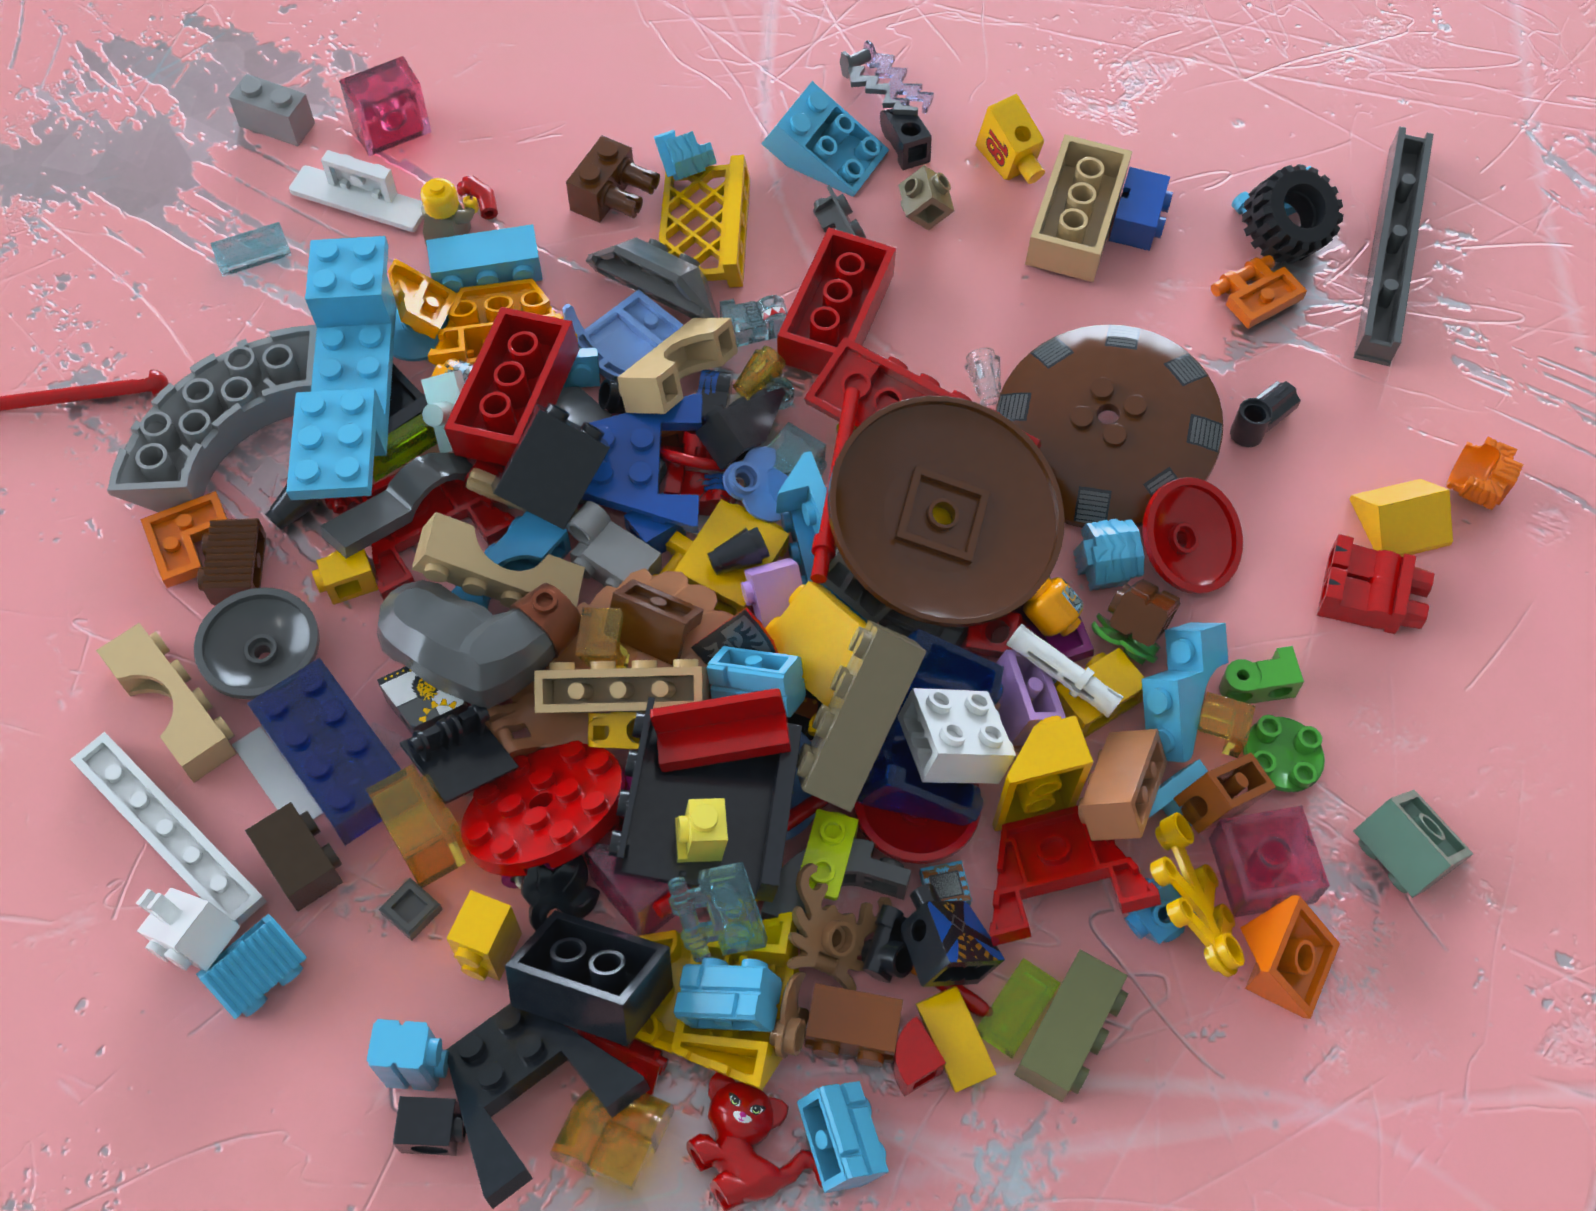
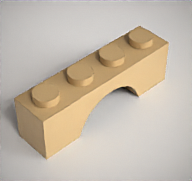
M692 318L617 377L618 388L623 399L625 412L645 414L667 413L684 398L680 379L698 371L721 367L737 354L738 349L731 318Z
M435 512L422 528L412 570L423 573L431 581L448 582L462 587V590L468 594L475 596L484 595L496 599L507 608H510L512 604L541 584L549 583L559 589L577 607L585 567L548 554L536 567L529 570L514 571L503 568L490 560L483 552L477 541L473 525Z
M138 623L96 650L129 696L142 693H158L168 696L173 700L171 720L160 738L193 783L237 754L228 741L235 735L221 716L215 720L210 717L207 711L213 708V706L199 687L191 692L185 684L191 680V677L177 659L171 663L166 659L164 655L170 652V650L156 631L148 635L142 625Z

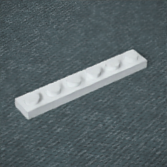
M105 732L70 759L201 899L209 901L238 925L244 923L267 902L256 888Z

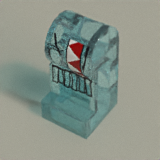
M769 295L756 302L750 301L736 305L734 299L719 301L720 318H731L737 347L777 338L779 330L788 314L784 299L778 295Z

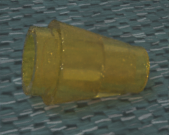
M763 346L761 350L756 349L737 381L733 384L734 390L741 397L745 396L748 400L755 393L764 389L783 375L782 369L786 366L784 359L769 346Z

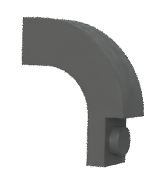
M854 838L842 886H858L904 900L911 870L904 868L902 863L891 858L873 859L874 842ZM806 849L799 852L782 867L777 893L773 903L764 901L761 909V920L777 918L780 913L792 912L796 906L803 908L804 913H806L805 906L796 889V878L801 869Z

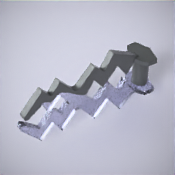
M869 40L865 41L863 50L849 55L846 51L841 52L840 66L842 75L847 79L849 78L851 87L865 86V93L884 94L883 108H893V114L918 115L917 107L907 106L910 101L923 102L922 113L926 114L934 98V92H920L922 84L903 83L907 75V68L892 67L895 55L876 53L873 43ZM866 64L870 69L877 68L875 76L863 75L865 66L861 65ZM880 78H891L889 83L878 84ZM897 95H906V98H896V97H897Z

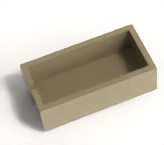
M868 620L865 628L859 626L856 629L848 648L850 651H853L852 657L847 667L841 665L838 668L830 689L835 691L829 706L822 704L812 725V728L816 729L815 736L810 745L806 743L802 745L798 753L796 768H798L797 775L804 792L849 812L852 811L926 654V650L916 641L871 620Z

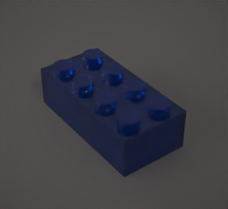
M320 657L247 703L265 733L345 846L417 798L405 773Z

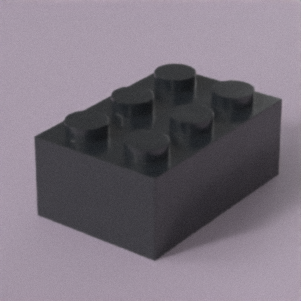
M556 910L552 912L505 965L512 1007L624 1046H628L673 988L669 946Z

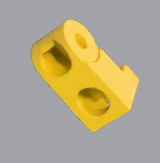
M637 711L588 713V746L638 749L640 738L632 737Z

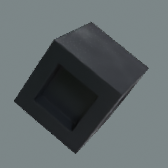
M400 1096L393 1145L401 1153L456 1156L458 1142H464L467 1134L456 1099Z

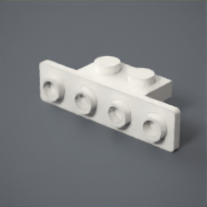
M327 150L321 159L324 170L304 165L289 186L292 195L410 232H415L424 218L421 212V200L397 193L391 169L380 164H372L356 159L348 154Z

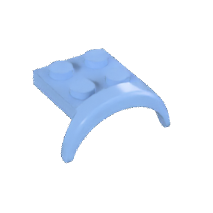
M639 289L586 329L582 327L573 306L566 304L562 309L564 320H569L573 323L578 337L579 349L597 348L599 373L606 379H612L615 376L621 375L683 326L680 321Z

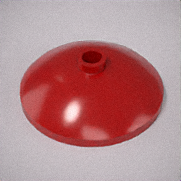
M1184 477L1164 484L1149 500L1143 518V540L1148 558L1156 572L1172 587L1190 594L1211 592L1229 582L1241 561L1243 533L1237 512L1226 495L1216 486L1205 480Z
M908 743L892 746L878 754L854 808L863 834L869 841L874 842V847L880 852L905 863L930 864L953 856L971 840L981 817L982 797L978 783L922 782ZM919 809L923 816L914 818L910 816L908 811Z

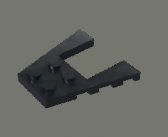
M511 1003L446 1049L449 1050L447 1062L483 1196L492 1209L533 1179L491 1117L566 1061L574 1068L611 1118L650 1090L647 1081L641 1074L565 1025L512 1007Z

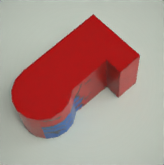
M670 463L664 494L699 495V515L710 516L721 499L730 504H736L737 499L730 496L724 488V473L708 475V473L687 471L684 465Z

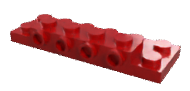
M846 337L842 339L804 397L807 405L839 422L845 390L849 387L857 388L860 391V398L854 430L875 412L905 399L921 396H949L972 401L962 392L954 390L951 393L941 388L939 382L927 374L921 373L918 376L909 371L908 367L899 359L892 356L886 359ZM1026 433L1040 449L1041 440Z

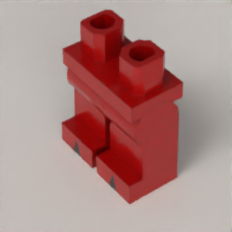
M1338 534L1328 556L1317 616L1370 628H1384L1383 632L1394 635L1400 626L1422 629L1428 617L1429 604L1409 600L1410 594L1427 598L1433 586L1435 573L1415 567L1416 556L1404 554L1402 557L1393 551H1377L1353 544V537Z

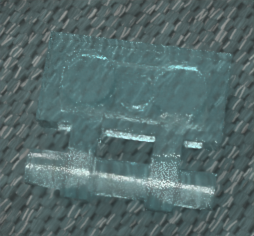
M743 862L700 870L697 879L700 887L688 889L684 877H676L668 882L671 893L669 904L672 913L675 916H679L683 928L681 939L684 947L691 951L695 962L699 963L702 962L703 958H710L711 954L707 945L709 942L718 941L723 956L766 947L768 937ZM707 907L711 921L700 923L696 909Z

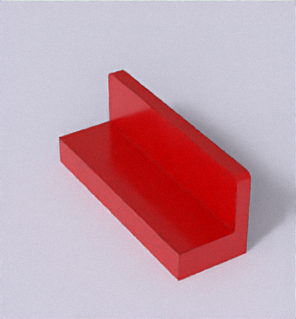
M778 688L650 710V719L657 734L659 766L662 772L791 752L787 713L781 691Z

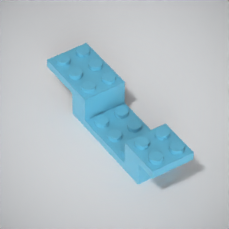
M386 236L311 240L305 300L316 324L317 331L311 391L296 392L286 490L290 500L371 496L374 456H387L396 301L387 277L389 245Z

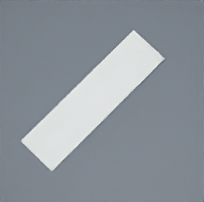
M261 726L232 744L277 810L292 802L299 815L308 811L311 817L315 819L323 814Z

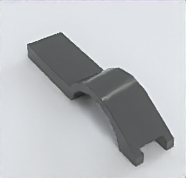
M428 453L419 456L400 469L390 481L385 491L321 525L322 537L345 558H348L411 523L418 506L434 488L447 481L457 479L464 481L465 476L473 465L466 457L457 456L454 453Z

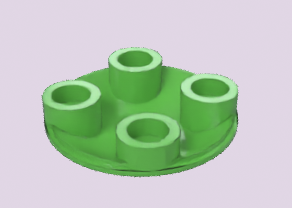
M1273 715L1262 716L1249 729L1244 739L1243 754L1246 755L1252 752L1276 786L1275 790L1299 792L1311 787L1320 778L1325 763L1320 732L1312 726H1304L1290 718L1275 717Z

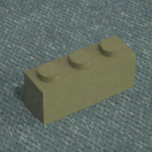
M1080 949L1014 1075L1060 1102H1063L1069 1091L1078 1094L1090 1071L1082 1066L1089 1051L1098 1055L1110 1032L1102 1027L1108 1014L1110 1013L1117 1017L1129 994L1121 989L1128 975Z

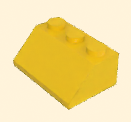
M1076 715L1063 719L1061 716L1047 717L1033 727L1007 774L992 823L995 832L1002 829V824L1076 806L1093 765L1092 756Z

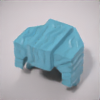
M675 130L654 136L667 177L673 176L675 181L706 171L705 167L717 163L711 143L699 145L693 131L675 137Z
M1110 519L1109 521L1103 520L1098 523H1086L1081 529L1083 541L1076 547L1073 554L1075 556L1076 568H1078L1077 573L1078 575L1086 574L1090 591L1094 589L1099 590L1100 588L1124 586L1131 578L1144 575V550L1139 529L1132 519L1125 521Z

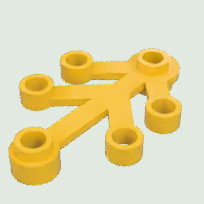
M1176 812L1160 821V826L1155 829V835L1165 850L1169 851L1172 849L1182 875L1167 856L1150 864V871L1154 880L1161 887L1171 884L1182 896L1166 905V911L1171 922L1177 928L1188 925L1206 946L1204 948V956L1210 968L1215 972H1220L1225 977L1235 975L1238 968L1243 966L1245 962L1243 951L1237 940L1232 936L1235 919L1231 910L1224 903L1214 907L1215 890L1219 886L1217 875L1208 864H1204L1196 869L1193 868L1185 847L1194 842V834L1185 817Z

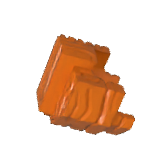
M1489 436L1481 446L1467 442L1450 473L1446 487L1458 492L1460 497L1493 510L1496 504H1501L1518 480L1524 465L1513 460V456H1515L1518 449L1502 442H1497Z

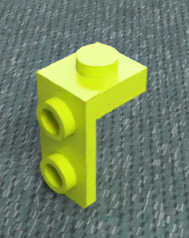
M817 809L801 869L808 863L817 865V872L813 873L809 878V886L813 889L817 883H826L828 890L824 898L835 901L839 898L854 838H857L859 819L839 812Z

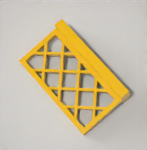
M732 155L730 156V164L705 167L706 171L677 180H689L691 182L681 192L674 188L675 180L673 176L667 177L665 172L659 242L669 248L668 253L678 258L681 253L685 252L694 243L698 244L703 250L693 257L701 264L712 255L719 261L718 268L703 269L699 266L707 281L727 280L729 288L743 287L750 175L745 156ZM725 177V181L716 189H712L707 185L713 178ZM701 189L707 196L700 202L695 204L688 199ZM717 201L723 208L715 215L710 216L704 210ZM681 204L690 209L679 219L671 215V212ZM699 216L705 223L693 232L686 225ZM715 228L721 235L709 244L702 237ZM680 230L687 237L677 246H674L668 240Z

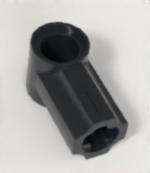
M1276 381L1256 398L1244 400L1239 406L1230 429L1231 438L1235 443L1244 447L1259 445L1266 432L1298 408L1301 400L1297 395L1296 388L1287 381L1283 383Z

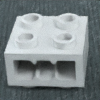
M912 688L898 715V720L922 782L999 784L1016 756L1013 744L1009 741L1000 720L999 712L996 710L988 691Z

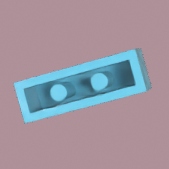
M533 224L426 240L432 279L457 293L463 287L531 278L534 281L543 280Z

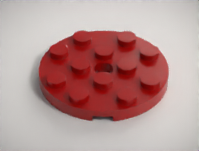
M579 740L547 747L526 756L518 755L513 758L519 766L517 770L474 791V797L469 803L462 819L461 838L473 861L480 868L492 874L500 876H526L527 868L549 863L552 869L590 849L613 827L620 817L616 816L621 789H625V785H628L627 779L618 760L612 753L604 748L589 747L588 744L582 743Z

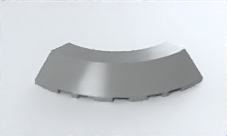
M316 325L270 331V337L247 343L246 339L236 343L237 347L230 349L228 352L218 357H215L213 353L191 366V373L174 386L169 383L151 401L153 407L146 413L141 422L135 421L130 428L133 433L125 448L119 449L112 467L107 489L109 495L156 512H161L203 496L219 464L240 442L265 426L294 416L296 392L311 391Z

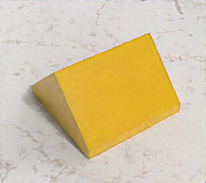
M1417 479L1353 494L1349 498L1374 550L1393 551L1403 557L1404 554L1413 555L1450 546L1453 542L1450 490L1423 479Z

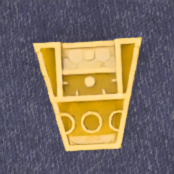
M792 912L780 913L777 918L759 920L758 917L739 920V924L716 927L715 924L697 926V930L678 933L677 930L639 935L638 937L670 947L673 988L634 1039L763 1090L783 1059L776 1056L775 1046H772L769 1042L770 1032L691 1028L675 1017L674 1007L677 993L681 990L679 984L682 969L686 964H701L703 958H717L726 961L729 965L741 966L743 959H757L767 963L768 968L781 978V995L779 1004L776 1005L778 1009L776 1018L780 1019L781 1004L786 985L790 977L799 972V968L791 969L787 967L788 960L798 956V948L793 946L788 939L790 932H797Z

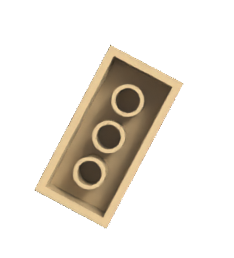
M1064 135L1030 237L1025 265L1094 282L1125 182L1132 151Z

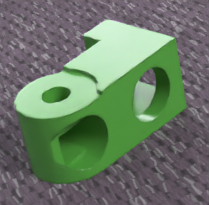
M1293 646L1277 648L1270 660L1254 663L1246 659L1232 661L1227 666L1219 685L1222 697L1234 705L1295 698L1304 680Z

